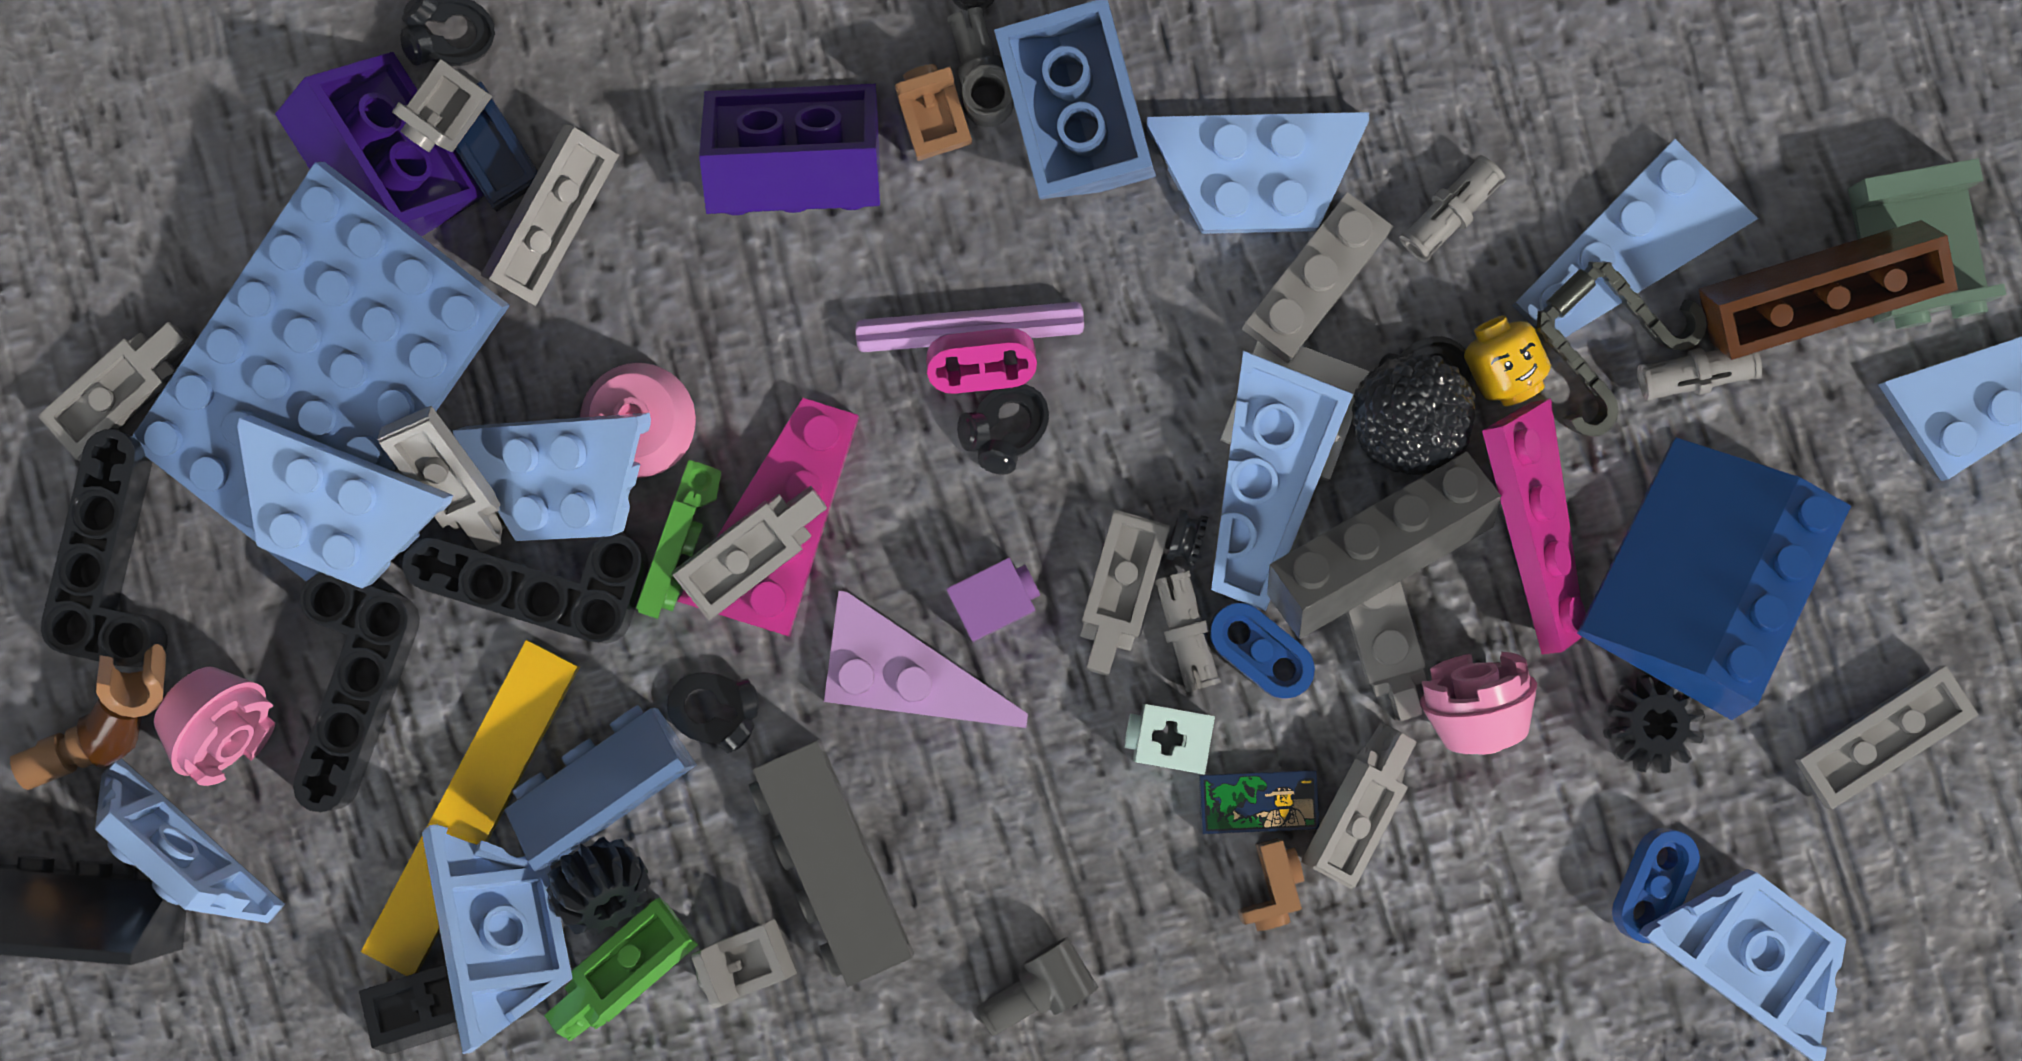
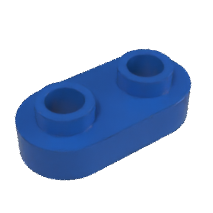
M1235 603L1222 608L1212 619L1209 636L1215 651L1264 692L1276 698H1293L1305 692L1311 685L1315 666L1309 651L1260 610L1249 604ZM1233 622H1242L1249 630V636L1242 644H1235L1228 637V628ZM1280 658L1288 659L1294 668L1293 675L1286 681L1277 679L1273 673V665Z
M1657 828L1648 832L1641 839L1612 907L1614 923L1623 935L1641 943H1651L1639 934L1643 926L1683 905L1700 863L1698 847L1691 837L1670 828ZM1666 847L1668 851L1667 860L1663 865L1659 866L1657 854L1662 848ZM1643 901L1645 904L1644 914L1639 919H1635L1634 908L1639 902Z

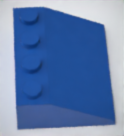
M1676 437L1672 440L1576 634L1726 718L1733 720L1759 704L1851 505L1801 477Z

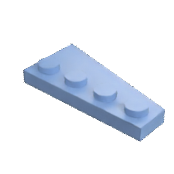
M1674 139L1512 306L1536 328L1537 312L1543 311L1548 306L1546 301L1579 269L1585 270L1588 267V262L1605 261L1612 263L1613 268L1629 283L1630 288L1634 292L1639 293L1758 218ZM1598 277L1595 280L1596 286L1563 318L1558 316L1555 319V328L1565 338L1622 303L1619 296L1614 294L1602 277Z
M2022 337L1878 384L1940 481L1950 479L2022 433Z
M1243 350L1211 590L1266 611L1270 602V598L1267 595L1269 566L1274 561L1287 555L1291 550L1352 399V392Z

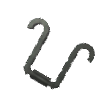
M1605 261L1588 262V267L1585 270L1579 269L1546 301L1548 306L1543 311L1537 312L1536 331L1543 335L1544 340L1556 354L1562 357V361L1581 379V383L1598 402V414L1590 422L1586 423L1581 416L1575 414L1562 418L1566 426L1573 432L1591 437L1603 435L1613 427L1619 412L1618 401L1599 376L1588 367L1589 365L1581 355L1570 346L1571 344L1555 328V319L1558 316L1563 318L1596 286L1595 280L1598 277L1604 279V282L1615 295L1619 296L1631 314L1637 317L1647 333L1662 347L1680 351L1691 349L1699 344L1705 335L1707 327L1706 315L1702 307L1694 301L1684 299L1679 310L1686 317V327L1682 334L1677 337L1673 336L1657 316L1648 309V306L1640 296L1630 288L1629 283L1613 268L1612 263Z

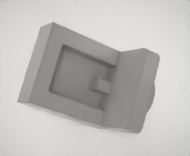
M440 59L409 104L405 106L398 102L392 112L406 122L400 132L423 149L430 152L436 144L453 152L490 101L492 95Z
M775 919L719 940L693 953L691 956L696 969L698 985L706 994L709 1004L713 1009L797 974Z

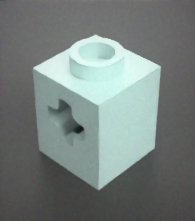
M1142 704L1141 715L1130 713L1124 748L1134 750V762L1205 775L1215 716ZM1166 721L1174 722V732L1183 735V742L1181 746H1171L1169 754L1163 755L1161 754V744L1152 741V733L1154 730H1163L1166 726Z

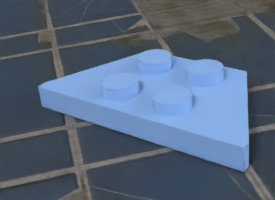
M1369 112L1147 117L1146 130L1159 148L1169 167L1168 171L1178 190L1182 191L1190 206L1189 210L1202 234L1305 232L1318 230L1369 122Z
M649 412L474 425L453 430V436L495 491V495L500 502L498 513L515 541L608 537L623 532L630 509L629 492L636 484L640 464L635 462L634 458L640 434L649 431L651 418Z
M252 415L239 418L237 429L257 547L359 588H364L372 585L390 566L391 560L398 553L405 551L419 537V532L437 513L444 511L451 504L453 495Z
M122 758L110 764L102 773L95 830L108 841V848L114 856L124 863L135 865L153 881V889L164 900L180 905L185 910L264 923L272 921L285 905Z
M438 824L429 825L422 832L462 1053L467 1054L475 1051L573 978L561 918L555 915L549 903L550 897L546 891L550 885L547 874L551 871V867L534 871L526 856H511L503 848L482 840L476 845L446 834L448 828Z
M1746 869L1643 926L1639 932L1641 936L1811 1061L1825 1060L1827 1047L1821 1045L1826 1013L1834 1012L1837 995L1835 976L1842 966L1846 939L1760 874Z

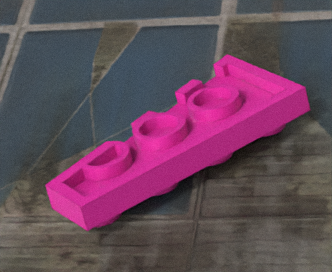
M802 398L718 536L765 500L768 502L777 494H780L787 503L809 486L815 489L825 502L827 509L805 525L811 537L801 545L803 550L718 615L790 637L858 423L859 416L857 414ZM684 590L677 602L698 608Z
M1550 398L1530 402L1482 430L1497 489L1501 495L1500 500L1542 655L1564 652L1582 638V636L1576 633L1586 615L1579 590L1554 414Z

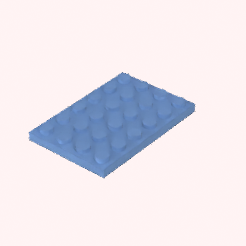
M315 162L133 436L142 444L148 459L256 542L237 429L239 418L252 415L395 472L397 469L396 465L379 444L378 436L381 427L431 405L437 411L510 305L326 162ZM268 551L306 582L313 576L322 573Z

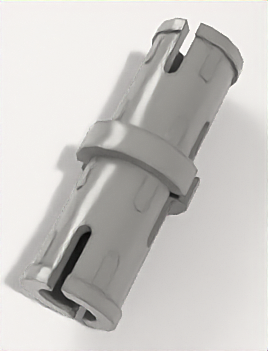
M1479 155L1475 162L1448 189L1441 188L1432 196L1433 204L1407 231L1399 236L1401 243L1414 257L1422 262H1427L1431 255L1458 228L1466 229L1474 219L1472 213L1499 186L1506 182L1504 173L1489 158Z
M1702 348L1689 350L1685 357L1650 364H1640L1637 368L1638 384L1645 401L1694 391L1697 395L1710 393L1714 386L1758 379L1762 375V362L1759 352L1731 360L1720 350L1705 352Z
M1190 571L1154 581L1169 631L1164 632L1167 643L1173 642L1185 684V693L1221 683L1206 636V632H1210V625L1208 620L1202 621L1190 579Z

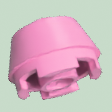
M646 363L621 365L603 374L590 387L580 412V418L650 412L651 424L649 431L640 434L634 461L640 464L637 478L655 476L674 466L688 450L696 425L693 401L682 382L667 370Z
M1501 652V662L1473 663L1472 654H1466L1443 661L1430 669L1432 680L1422 681L1424 695L1420 699V706L1447 749L1461 754H1492L1521 742L1528 735L1537 681L1529 675L1527 660L1524 657L1511 652Z
M216 667L198 669L181 679L163 698L154 717V727L175 772L183 776H190L197 784L203 786L215 785L225 781L226 778L222 770L232 765L243 754L252 761L271 737L275 728V722L268 716L269 708L273 707V705L266 699L265 690L261 685Z

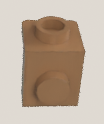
M929 64L906 72L903 75L905 81L895 84V89L917 161L971 145L972 138L954 85L951 68L947 67L938 70L935 64Z
M1279 838L1255 844L1270 900L1238 909L1240 921L1244 925L1255 923L1257 931H1265L1291 923L1289 913L1302 910L1295 886L1297 883L1304 882L1301 863L1295 847L1285 850L1284 842Z

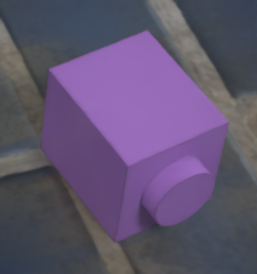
M1010 558L946 589L972 642L1034 613L1035 608L1031 600L1040 596L1026 565L1024 564L1015 569Z

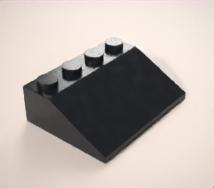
M18 856L17 866L0 864V955L130 966L183 950L187 910L183 909L180 905L169 903L160 897L152 887L153 881L136 866L134 875L112 873L113 863L100 861H76V870L54 869V858Z

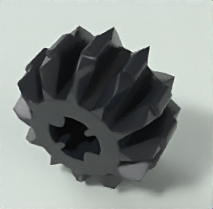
M1649 675L1637 677V693L1627 685H1620L1616 689L1618 697L1625 706H1605L1604 713L1609 717L1619 718L1618 726L1604 729L1603 734L1607 739L1623 738V741L1616 747L1613 755L1618 760H1624L1634 754L1633 769L1635 771L1646 772L1653 761L1658 773H1669L1672 766L1671 756L1680 763H1688L1692 759L1690 751L1683 744L1685 741L1689 743L1703 742V734L1689 729L1690 722L1704 719L1705 714L1702 709L1686 711L1685 707L1693 698L1680 691L1674 694L1675 688L1660 680L1655 687ZM1647 713L1661 714L1663 716L1664 722L1658 723V726L1664 727L1661 735L1645 733L1643 726L1650 725L1649 722L1643 721Z
M603 836L598 838L591 846L586 847L580 843L577 852L572 855L561 856L562 866L552 869L547 874L550 885L546 889L550 897L549 903L557 917L560 916L564 925L569 926L574 934L589 931L595 936L605 927L612 926L617 929L618 923L621 920L635 917V907L644 904L649 899L646 890L651 884L647 876L648 870L641 857L636 856L633 849L623 839L609 842Z

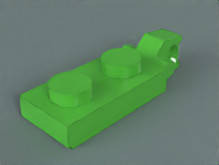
M688 460L636 607L638 613L658 619L662 609L673 612L682 586L674 578L672 571L676 569L681 553L693 556L703 527L702 523L693 521L696 510L716 501L722 471Z
M659 897L571 971L573 979L564 988L568 995L544 1016L554 1031L567 1038L568 1041H572L590 1026L598 1029L606 1022L611 1021L698 944L668 903Z

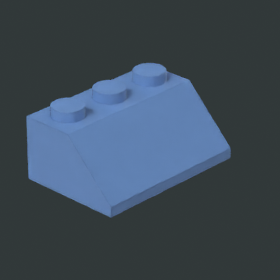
M1108 0L1091 1L994 29L1040 199L1099 193L1156 177Z
M639 705L633 707L609 724L614 734L597 746L594 745L591 739L582 742L561 757L566 765L564 769L548 780L540 772L513 791L517 801L504 810L527 861L534 871L554 865L561 860V856L570 854L580 846V843H586L697 766L659 708H650L644 713Z

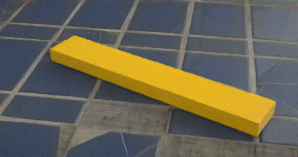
M530 640L524 642L427 827L436 824L448 828L446 834L476 845L481 840L489 841L504 809L513 795V791L517 788L580 666ZM423 837L419 840L361 950L363 954L405 976L420 971L440 933Z

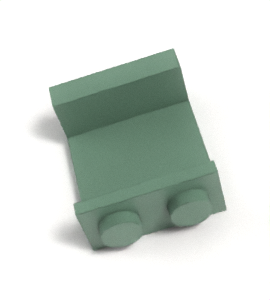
M1979 158L1865 178L1848 188L1857 239L1922 220L1948 236L1958 287L1957 291L1873 316L1874 323L1894 320L1896 329L1910 328L1931 323L1930 313L1950 309L1952 319L1971 317L1987 313L1988 302L2007 295L2005 284L1987 286L1968 192L1969 188L1983 181Z

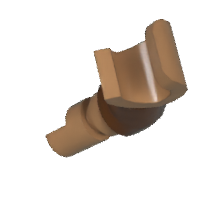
M155 644L144 654L143 671L133 673L121 672L115 669L112 657L100 655L96 693L99 698L91 712L80 717L77 725L67 729L65 735L63 733H56L39 740L35 747L10 756L11 770L19 785L26 790H30L71 774L77 770V767L86 768L94 764L96 767L103 768L120 760L133 750L138 741L142 716L156 710L163 701L167 656L163 647Z

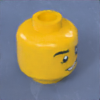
M1499 316L1484 322L1474 329L1477 339L1467 347L1464 358L1480 393L1485 399L1500 400L1503 406H1511L1532 398L1544 389L1543 380L1550 372L1551 364L1535 329L1530 323L1525 321L1509 323L1506 316Z

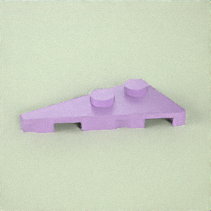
M838 591L824 702L1026 728L1028 713L850 593Z

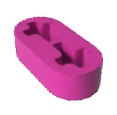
M1014 328L948 334L936 339L928 348L926 357L927 375L930 383L944 393L957 394L1021 386L1028 382L1036 372L1037 358L1033 339L1026 332ZM1014 350L1017 356V364L1005 365L1004 352ZM951 356L957 357L959 370L948 371L946 358Z

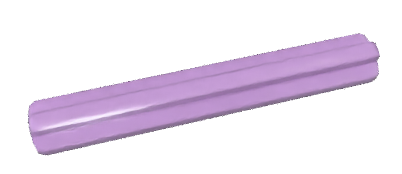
M1068 302L863 319L856 322V342L859 351L874 352L930 347L931 343L936 339L948 334L1003 328L1019 329L1026 332L1031 338L1078 335L1084 329V315L1081 303Z

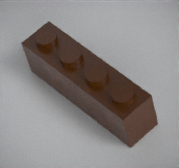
M1919 220L1699 288L1698 291L1702 308L1706 315L1710 342L1728 358L1733 360L1958 290L1948 236L1926 222Z

